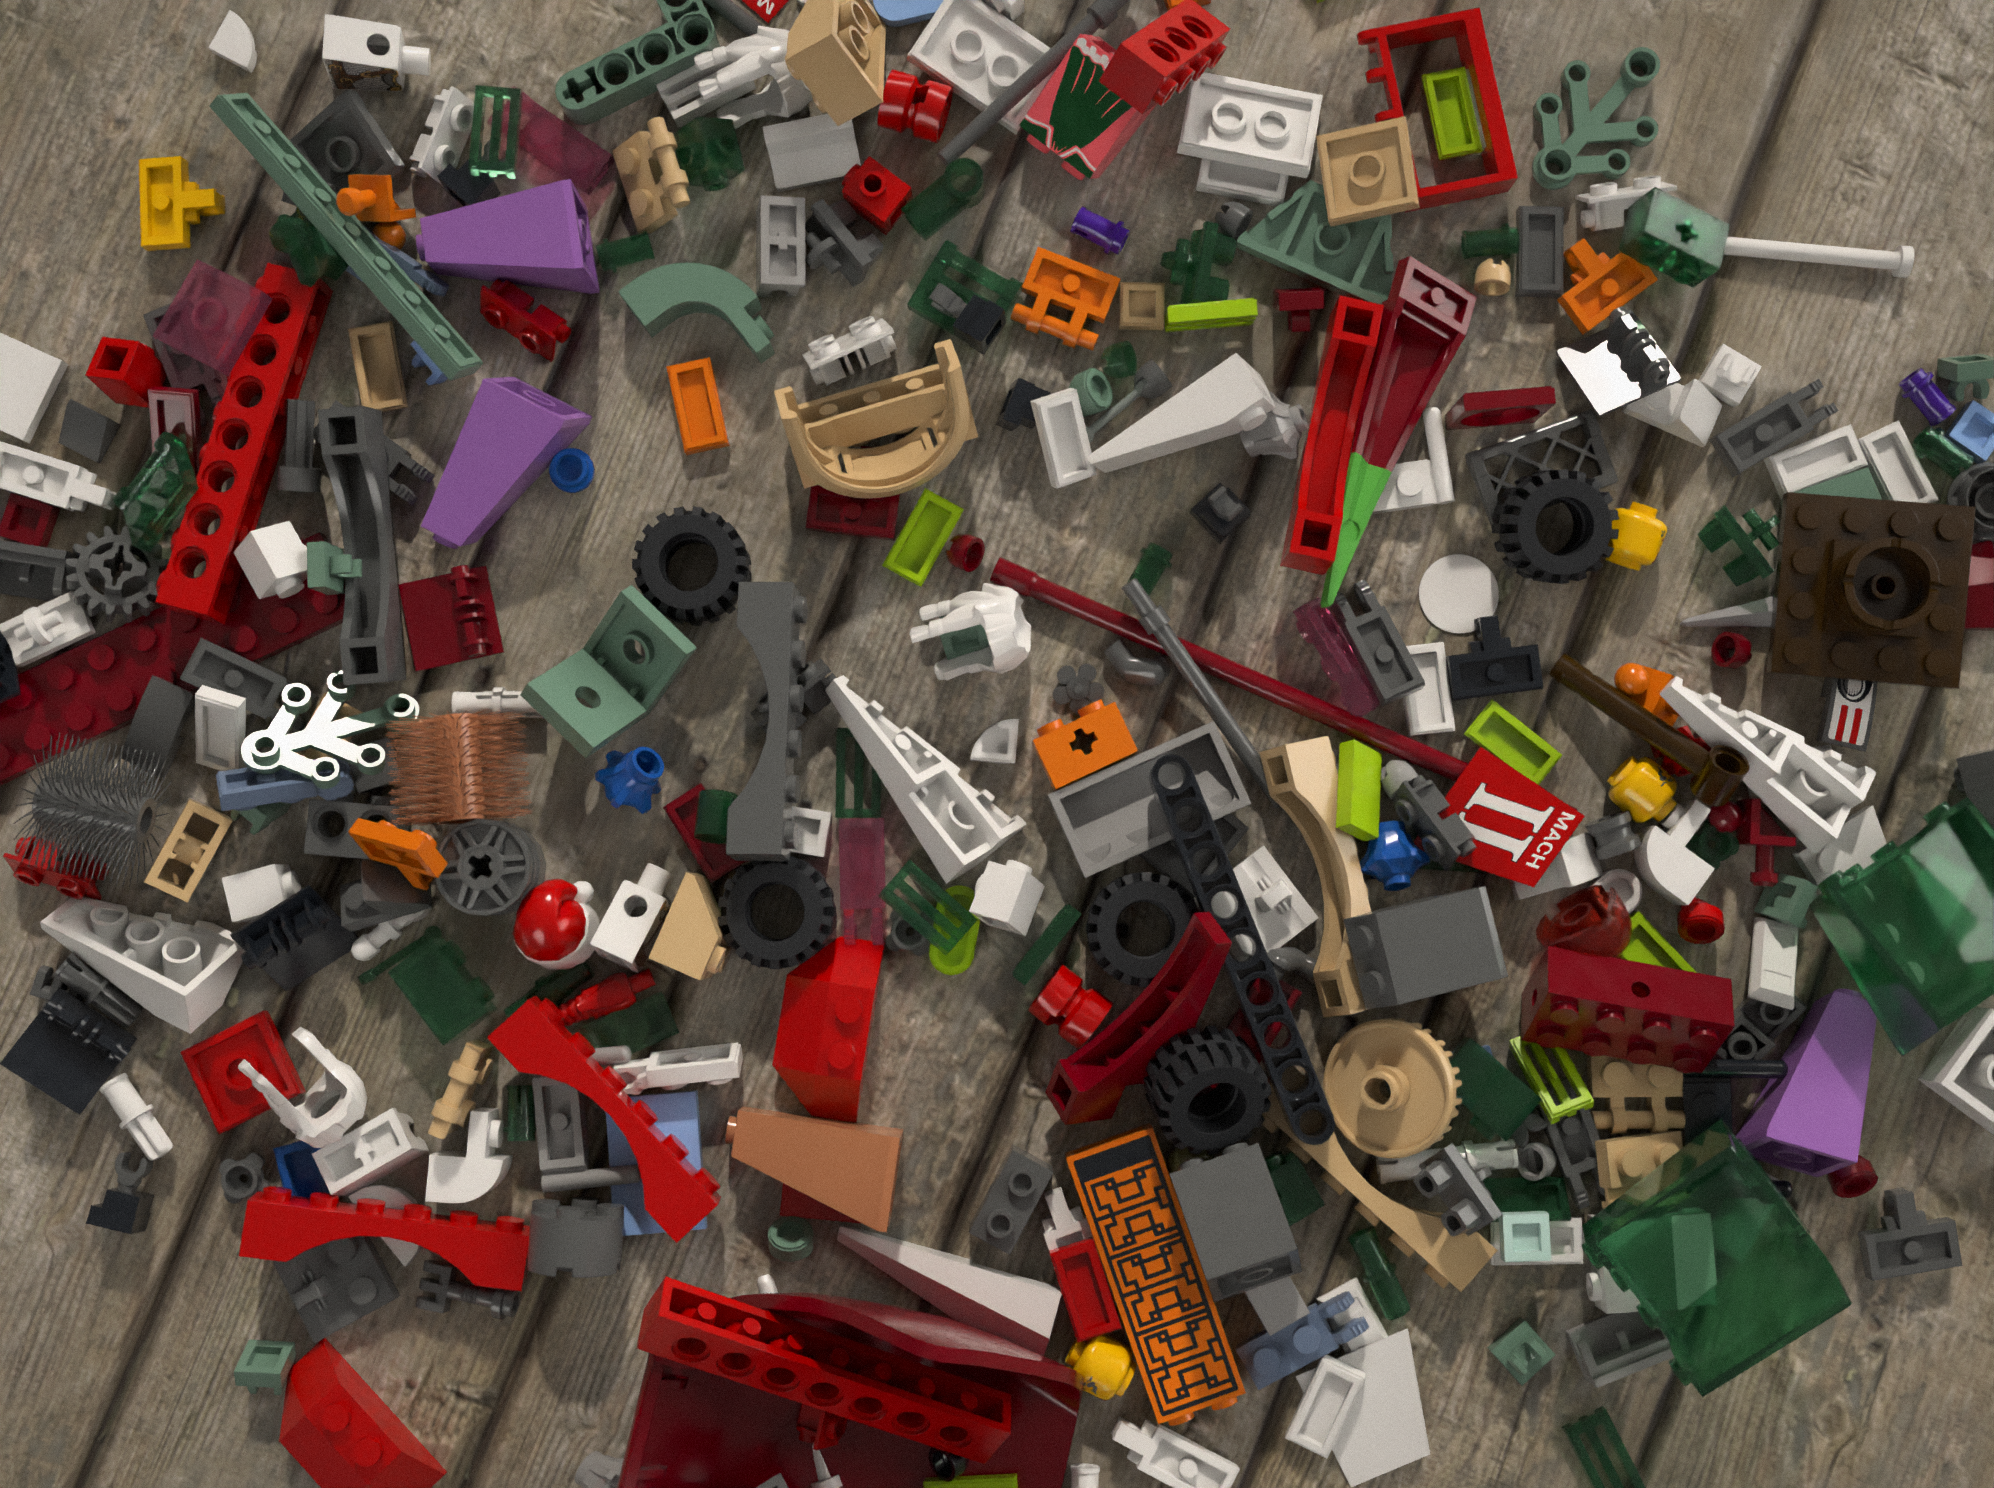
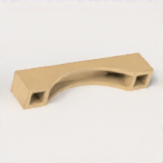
M1329 736L1285 744L1259 752L1269 795L1287 812L1301 831L1312 852L1320 877L1324 901V930L1320 953L1313 970V977L1323 1018L1351 1015L1369 1010L1365 1008L1344 919L1371 912L1368 900V889L1364 883L1357 855L1356 841L1352 835L1336 828L1338 773L1336 757L1332 751Z
M1290 1066L1282 1074V1085L1286 1090H1297L1304 1083L1305 1076L1296 1067ZM1268 1077L1267 1081L1271 1086L1272 1095L1268 1096L1271 1106L1269 1112L1262 1113L1265 1119L1262 1125L1271 1133L1279 1127L1288 1135L1291 1140L1286 1147L1305 1164L1313 1158L1321 1165L1325 1171L1320 1178L1340 1196L1346 1189L1359 1200V1203L1354 1208L1373 1226H1376L1380 1220L1394 1232L1388 1239L1406 1256L1410 1258L1414 1252L1418 1253L1428 1263L1423 1271L1444 1289L1451 1283L1462 1292L1498 1250L1477 1231L1469 1236L1466 1233L1451 1236L1441 1222V1214L1444 1212H1434L1408 1206L1379 1192L1351 1165L1339 1145L1334 1132L1329 1140L1319 1145L1305 1144L1298 1139L1287 1124ZM1308 1110L1300 1117L1299 1125L1303 1133L1312 1134L1320 1129L1323 1120L1319 1110Z

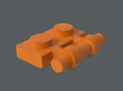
M1038 247L1022 285V292L1036 297L1033 308L1016 303L1010 319L1026 325L1025 330L1037 335L1039 331L1063 339L1062 344L1073 349L1078 345L1093 351L1099 334L1083 329L1087 317L1104 324L1121 278ZM1050 303L1074 312L1070 323L1047 315Z

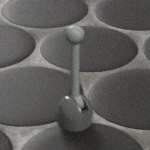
M1149 359L1135 373L1134 390L1091 426H1086L1089 443L1093 441L1094 434L1138 397L1155 399L1173 387L1170 380L1152 359Z

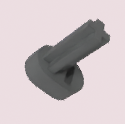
M287 399L285 466L277 467L278 490L321 492L322 469L313 468L315 401Z

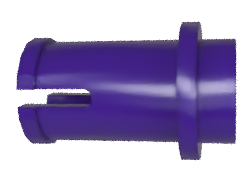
M1082 206L1073 221L1070 232L1105 248L1104 253L1107 255L1111 252L1119 255L1128 239L1130 230L1124 228V222L1118 221L1116 224Z
M1919 368L1899 383L1900 388L1903 390L1900 395L1903 398L1909 397L1929 421V424L1936 426L1953 414L1957 408L1950 403L1931 380L1934 376L1932 372L1926 373L1922 368Z

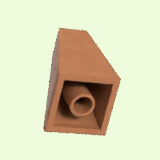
M744 1106L738 1110L737 1117H729L725 1143L733 1145L731 1157L876 1231L887 1233L892 1216L904 1129Z

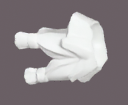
M758 25L756 34L735 40L726 47L721 46L714 48L712 51L702 52L694 57L696 67L700 71L728 61L736 62L729 71L716 75L715 79H706L699 82L698 90L704 100L767 74L774 77V80L760 93L747 98L733 100L716 110L717 118L723 129L735 130L752 119H758L766 115L788 118L801 111L812 100L811 91L802 80H796L791 75L785 62L789 30Z
M989 583L983 584L982 591H969L959 594L951 601L946 600L938 602V604L921 607L919 615L922 621L940 616L945 617L930 621L929 625L913 627L909 633L912 643L944 633L976 625L983 626L989 647L951 660H947L946 657L937 662L934 666V671L938 680L948 681L967 672L972 674L983 670L1003 674L1015 669L1031 652V625L1025 620L1021 609V604L1024 600L1012 588Z
M299 1027L292 1035L322 1065L325 1072L295 1107L245 1059L238 1065V1069L252 1080V1085L259 1092L263 1093L269 1106L280 1116V1122L296 1135V1139L309 1144L313 1148H324L331 1143L340 1141L344 1132L357 1120L363 1118L367 1095L363 1081L352 1067L337 1060L330 1050L325 1049L310 1031Z

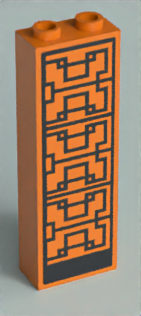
M1147 1123L1065 1152L1072 1178L1158 1424L1168 1422L1169 1426L1179 1425L1194 1418L1193 1412L1209 1406H1211L1212 1410H1221L1237 1403V1396L1246 1392L1151 1124Z

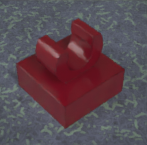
M1318 287L1273 289V307L1278 311H1287L1288 330H1291V332L1310 331L1309 310L1324 309V290Z

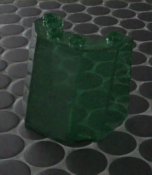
M1968 797L1952 807L1946 801L1936 806L1922 817L1927 825L1914 837L1900 846H1897L1893 840L1870 856L1874 863L1865 869L1857 863L1845 872L1838 870L1817 886L1822 893L1809 904L1821 927L1901 1056H1904L1994 994V827Z
M1722 1119L1582 1225L1586 1242L1581 1246L1588 1259L1598 1270L1605 1266L1623 1292L1631 1289L1640 1301L1636 1308L1651 1330L1659 1327L1669 1340L1671 1351L1674 1355V1358L1669 1360L1672 1370L1684 1386L1692 1383L1702 1397L1852 1304L1837 1271L1810 1236V1231L1746 1145L1739 1138L1735 1137Z

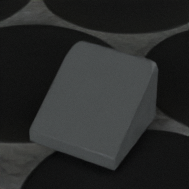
M70 399L66 406L58 443L100 464L121 425Z

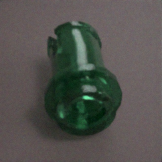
M1503 223L1501 228L1462 231L1461 251L1464 260L1502 255L1503 259H1509L1511 254H1518L1520 239L1518 228L1509 227L1508 223Z
M647 230L640 234L608 242L607 238H604V243L595 245L603 272L612 269L613 273H617L616 268L647 259H655Z
M1925 427L1915 437L1911 445L1916 450L1917 457L1920 459L1926 457L1948 473L1952 479H1955L1961 473L1960 467L1967 471L1972 465L1974 457L1944 437L1945 431L1942 428Z
M1150 542L1146 549L1141 548L1140 553L1143 556L1128 580L1129 582L1137 578L1149 596L1165 568L1171 569L1172 564L1170 560L1173 557L1172 553L1153 542Z
M522 1085V1104L521 1086H507L508 1120L507 1127L503 1128V1132H507V1141H535V1131L537 1129L535 1127L533 1085Z

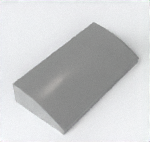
M1214 721L1048 795L1052 808L1085 878L1172 840L1149 781L1151 768L1158 759L1165 755H1178L1188 761L1213 821L1252 804ZM1167 764L1159 769L1158 779L1165 788L1176 789L1183 782V773L1176 765ZM1185 806L1177 811L1175 817L1176 824L1181 830L1190 832L1199 827L1200 815L1197 810Z

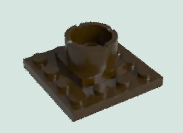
M1793 492L1783 494L1767 673L1959 689L1976 507ZM1877 582L1882 588V594L1876 588Z

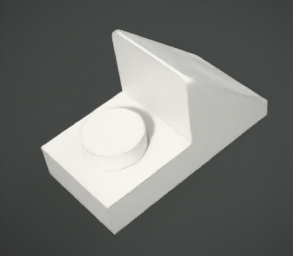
M1693 379L1685 386L1675 383L1623 407L1621 412L1700 447H1704L1721 411L1722 404L1699 380Z
M1587 832L1568 839L1535 887L1510 879L1509 881L1515 900H1521L1562 887H1573L1600 877L1603 873L1595 853L1592 837Z

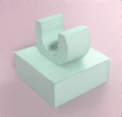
M1546 1211L1501 1212L1502 1215L1499 1217L1501 1260L1504 1262L1552 1261L1549 1213Z

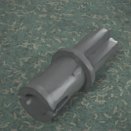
M73 952L52 975L55 979L57 978L86 1000L84 1005L93 1004L122 1027L127 1028L132 1025L142 1013L143 1008L139 1003L77 958Z

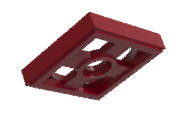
M1544 386L1464 393L1445 414L1446 430L1535 423L1556 404L1555 387Z

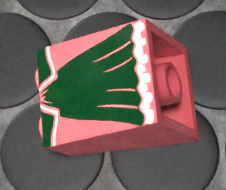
M1080 33L1019 126L1029 133L1026 140L1045 154H1048L1050 150L1064 159L1061 164L1062 168L1082 181L1085 176L1089 179H1094L1102 175L1155 106L1142 115L1101 84L1099 79L1115 54L1116 49L1098 36Z

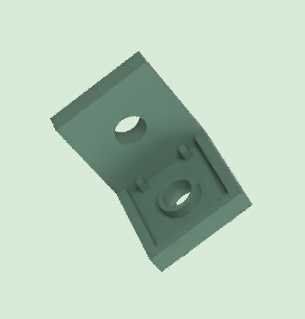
M630 585L619 593L583 649L527 683L520 695L580 754L588 758L651 713L697 647L635 587ZM635 640L643 646L645 657L636 651ZM577 698L584 699L592 708L585 707Z

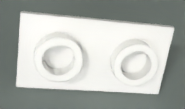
M451 86L450 90L443 89L440 95H435L433 106L425 123L428 129L433 130L431 136L426 134L420 135L414 152L409 158V162L412 163L410 171L413 174L423 178L429 175L440 184L441 182L437 176L449 164L456 169L480 110L478 105L453 86Z
M1661 176L1633 179L1634 186L1618 189L1615 182L1591 185L1590 193L1575 195L1576 200L1587 203V210L1581 211L1582 227L1590 228L1593 232L1624 226V209H1630V224L1632 225L1663 221L1665 216L1672 215L1673 213L1672 199L1670 197L1666 198L1665 192L1675 191L1677 186L1661 182Z

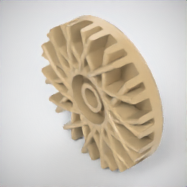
M1393 1017L1362 1023L1345 1033L1335 1044L1328 1057L1324 1070L1323 1091L1334 1116L1335 1125L1349 1142L1366 1153L1383 1158H1403L1431 1148L1432 1144L1444 1138L1443 1133L1452 1129L1449 1123L1459 1113L1455 1106L1462 1103V1098H1456V1089L1462 1085V1082L1455 1079V1075L1460 1072V1069L1458 1067L1452 1068L1448 1057L1452 1056L1451 1051L1443 1050L1446 1043L1443 1040L1436 1041L1429 1035L1432 1031L1430 1029H1422V1024L1417 1022L1408 1023L1405 1022L1404 1018L1394 1019ZM1386 1083H1388L1390 1087L1391 1094H1389L1386 1089Z

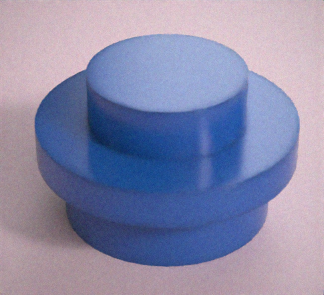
M567 448L559 451L552 458L549 474L552 482L560 490L567 493H577L585 490L591 484L595 468L593 461L584 451L577 448Z

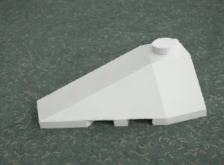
M1235 353L1088 455L1087 459L1091 465L1104 473L1234 435L1242 430H1252L1266 420V414L1273 410L1275 405L1261 375Z
M84 897L82 900L70 898L40 922L41 928L141 1006L153 1015L189 1034L223 1005L243 962L241 954L245 952L231 938L230 934L232 932L214 923L197 920L195 925L172 921L171 914L156 912L154 917L129 913L125 905Z

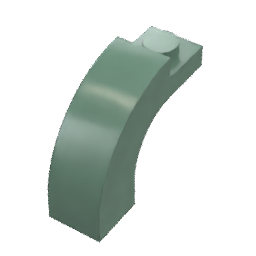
M689 262L663 265L640 275L618 291L625 304L651 337H654L682 316L693 313H707L717 316L730 324L761 364L775 354L769 341L775 335L759 314L753 319L751 318L763 309L758 296L743 281L720 268Z

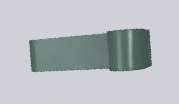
M657 0L666 24L560 77L556 84L555 93L559 104L569 120L577 125L592 124L658 91L657 84L696 65L694 57L697 54L720 47L713 22L702 1L687 0L682 6L671 7L668 5L670 0ZM705 34L708 36L706 41L700 45L688 44L689 39L693 35ZM665 53L668 55L666 61L662 64L651 65L648 63L655 54ZM617 73L629 74L626 81L622 84L612 85L609 83L612 76ZM600 84L601 89L603 91L600 94H598L595 88V85ZM579 94H582L584 100L582 102L576 103L574 97Z

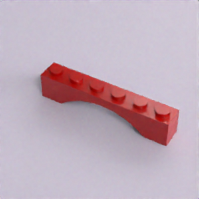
M1340 295L1330 313L1308 421L1309 429L1306 431L1280 566L1325 575L1335 561L1343 520L1344 492L1352 441L1363 392L1376 349L1384 305Z
M537 996L528 999L487 1038L518 1072L542 1075L566 1083L590 1097L611 1116L626 1136L637 1159L644 1189L645 1210L677 1243L719 1204L721 1196L716 1192L720 1189L719 1183L705 1168L702 1167L697 1171L685 1158L689 1155V1151L675 1135L669 1134L666 1137L654 1124L658 1120L655 1113L642 1100H638L635 1103L624 1092L623 1089L627 1084L612 1067L607 1066L603 1069L592 1057L596 1051L591 1043L579 1032L572 1035L561 1023L564 1015L548 998L541 1001Z
M277 1186L264 1187L263 1192L258 1191L247 1200L239 1250L240 1257L287 1262L308 1249L333 1240L357 1236L389 1237L411 1242L437 1253L457 1267L475 1286L522 1291L527 1280L530 1226L524 1225L525 1220L522 1218L499 1216L496 1221L478 1219L477 1213L466 1210H453L450 1212V1216L433 1214L431 1207L419 1204L404 1205L403 1210L386 1208L385 1201L372 1198L358 1199L357 1204L339 1202L338 1195H331L325 1192L311 1193L310 1198L292 1196L291 1189Z

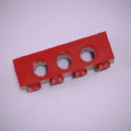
M1184 0L1120 43L1099 82L1143 115L1156 104H1159L1161 107L1164 106L1174 92L1180 94L1190 80L1197 81L1207 67L1213 69L1227 49V46L1222 42L1229 33L1230 28L1193 0Z

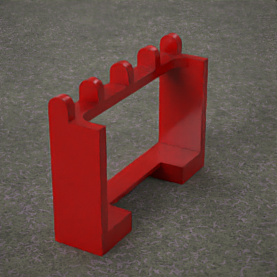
M1480 7L1359 32L1356 35L1358 45H1368L1370 53L1376 52L1379 63L1378 68L1365 72L1366 81L1370 84L1383 81L1389 110L1381 111L1374 115L1376 123L1404 117L1390 49L1455 37L1461 65L1465 69H1469L1486 143V147L1481 153L1486 175L1420 188L1413 159L1420 208L1407 210L1405 213L1508 192L1518 179Z

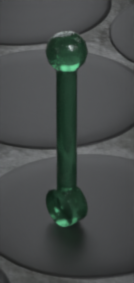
M429 926L422 937L379 965L358 976L362 986L371 982L378 975L427 943H437L442 937L441 929L437 926Z

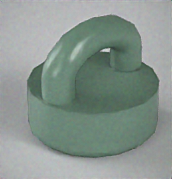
M1088 368L1074 376L1069 388L1077 389L1083 417L1096 415L1111 406L1113 399L1111 385L1101 371L1095 368Z
M786 1216L774 1221L769 1227L768 1247L770 1254L774 1258L781 1261L794 1262L804 1259L812 1253L814 1232L812 1225L807 1220L796 1216Z

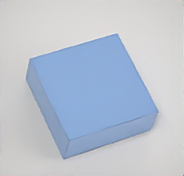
M1975 400L1966 403L1942 440L1975 463L1985 462L1994 450V413Z

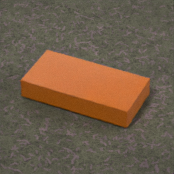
M710 357L667 366L686 455L730 446Z

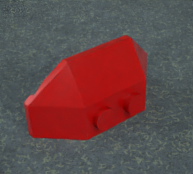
M840 936L787 974L772 1065L811 1116L857 1123L885 943Z
M326 1338L321 1339L290 1369L287 1376L279 1442L321 1488H431L447 1473Z

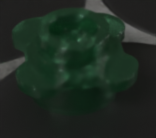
M1707 818L1704 821L1703 827L1692 836L1685 847L1690 851H1694L1698 857L1715 868L1714 870H1717L1720 866V861H1724L1738 852L1739 841L1733 837L1731 832L1721 833L1716 831L1718 829L1715 826H1711ZM1709 840L1715 841L1714 848L1708 846Z

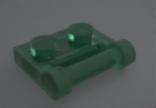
M946 240L907 303L908 309L956 336L953 329L956 318H951L931 306L933 301L929 297L939 283L943 284L966 304H968L974 294L986 302L989 300L945 276V271L951 267L999 294L1000 296L995 304L1004 309L1006 316L1019 297L1023 283L1014 277H1011L1010 280L959 252V246Z
M169 432L161 433L154 443L155 451L128 487H121L113 497L115 505L124 512L133 547L147 552H151L199 489L185 444L180 438Z

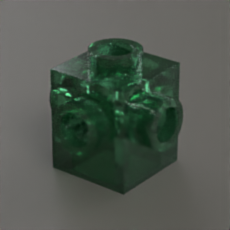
M696 117L674 133L678 146L676 149L677 161L680 169L686 171L689 186H701L705 191L709 192L722 190L730 185L729 181L745 171L732 119Z

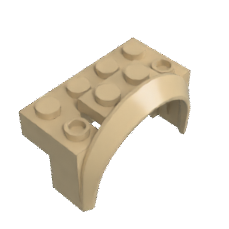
M951 339L935 343L934 349L938 364L806 403L797 404L793 389L790 386L774 391L781 420L804 489L820 485L834 493L854 498H881L901 494L921 486L934 478L956 457L964 441L978 438L961 365ZM914 427H918L904 438L887 445L865 449L849 448L850 446H864L872 439L892 433L904 434L911 431ZM927 427L933 429L937 441V445L935 447L933 446ZM840 453L842 454L847 473L841 471L838 460Z

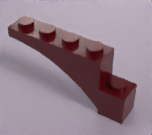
M1210 912L1193 914L1181 940L1165 965L1147 988L1119 1017L1068 1058L1058 1059L1045 1093L1065 1125L1112 1119L1125 1086L1144 1084V1077L1149 1076L1146 1071L1149 1061L1157 1060L1156 1050L1160 1046L1167 1048L1171 1045L1169 1038L1176 1034L1181 1038L1187 1035V1029L1196 1026L1232 945L1231 940Z

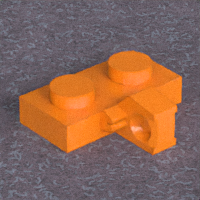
M1582 238L1563 253L1564 259L1573 271L1570 279L1575 286L1559 297L1557 301L1582 335H1584L1610 316L1614 309L1622 307L1658 279L1632 244L1610 259L1604 252L1597 256L1585 238Z
M358 818L348 831L349 835L369 859L396 866L413 887L427 891L432 880L438 878L448 865L436 849L437 842L434 838L421 830L414 829L412 832L399 829L385 820H380L376 823Z

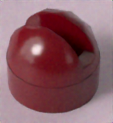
M957 534L952 537L950 542H953L950 550L945 552L948 561L958 569L973 572L978 568L984 556L985 545L983 540L970 534Z
M1723 632L1714 640L1711 656L1717 666L1728 669H1740L1747 665L1752 658L1750 653L1752 644L1741 634ZM1729 651H1735L1732 657H1729Z

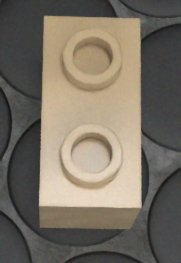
M189 798L148 871L144 883L188 903L231 825L232 818Z

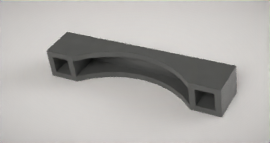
M366 406L318 409L322 457L336 498L344 554L352 555V559H362V578L345 579L344 615L339 639L344 685L406 680L382 410Z
M739 582L737 627L750 643L762 667L768 690L769 720L766 741L757 767L743 791L728 807L726 854L735 861H790V849H796L798 845L797 821H792V803H798L800 799V779L798 775H794V758L801 757L802 734L800 730H795L796 713H802L804 691L802 685H797L798 668H804L806 660L804 640H799L800 623H806L808 608L806 596H801L794 582Z

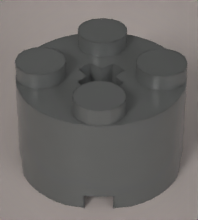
M586 1196L573 1197L571 1205H560V1201L552 1199L533 1200L530 1215L528 1270L547 1276H556L557 1270L572 1272V1277L575 1278L602 1277L616 1274L617 1269L620 1270L622 1261L624 1205L616 1203L599 1204V1198Z

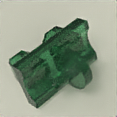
M298 207L291 216L287 214L280 215L269 231V238L273 247L280 252L289 254L300 284L312 287L320 277L336 281L349 266Z
M1205 221L1202 229L1192 232L1190 241L1182 238L1177 239L1175 251L1164 252L1161 255L1160 265L1172 270L1170 283L1173 285H1183L1180 304L1224 301L1228 299L1229 280L1210 276L1212 263L1225 267L1232 263L1237 241L1217 233L1219 225L1217 223Z
M1723 505L1713 512L1716 517L1710 520L1697 533L1710 553H1713L1731 539L1734 540L1743 552L1722 566V569L1736 587L1753 580L1759 575L1764 579L1775 572L1753 543V541L1759 538L1768 551L1780 544L1770 531L1780 523L1775 514L1763 521L1755 509L1751 508L1742 515L1751 528L1746 533L1728 508Z

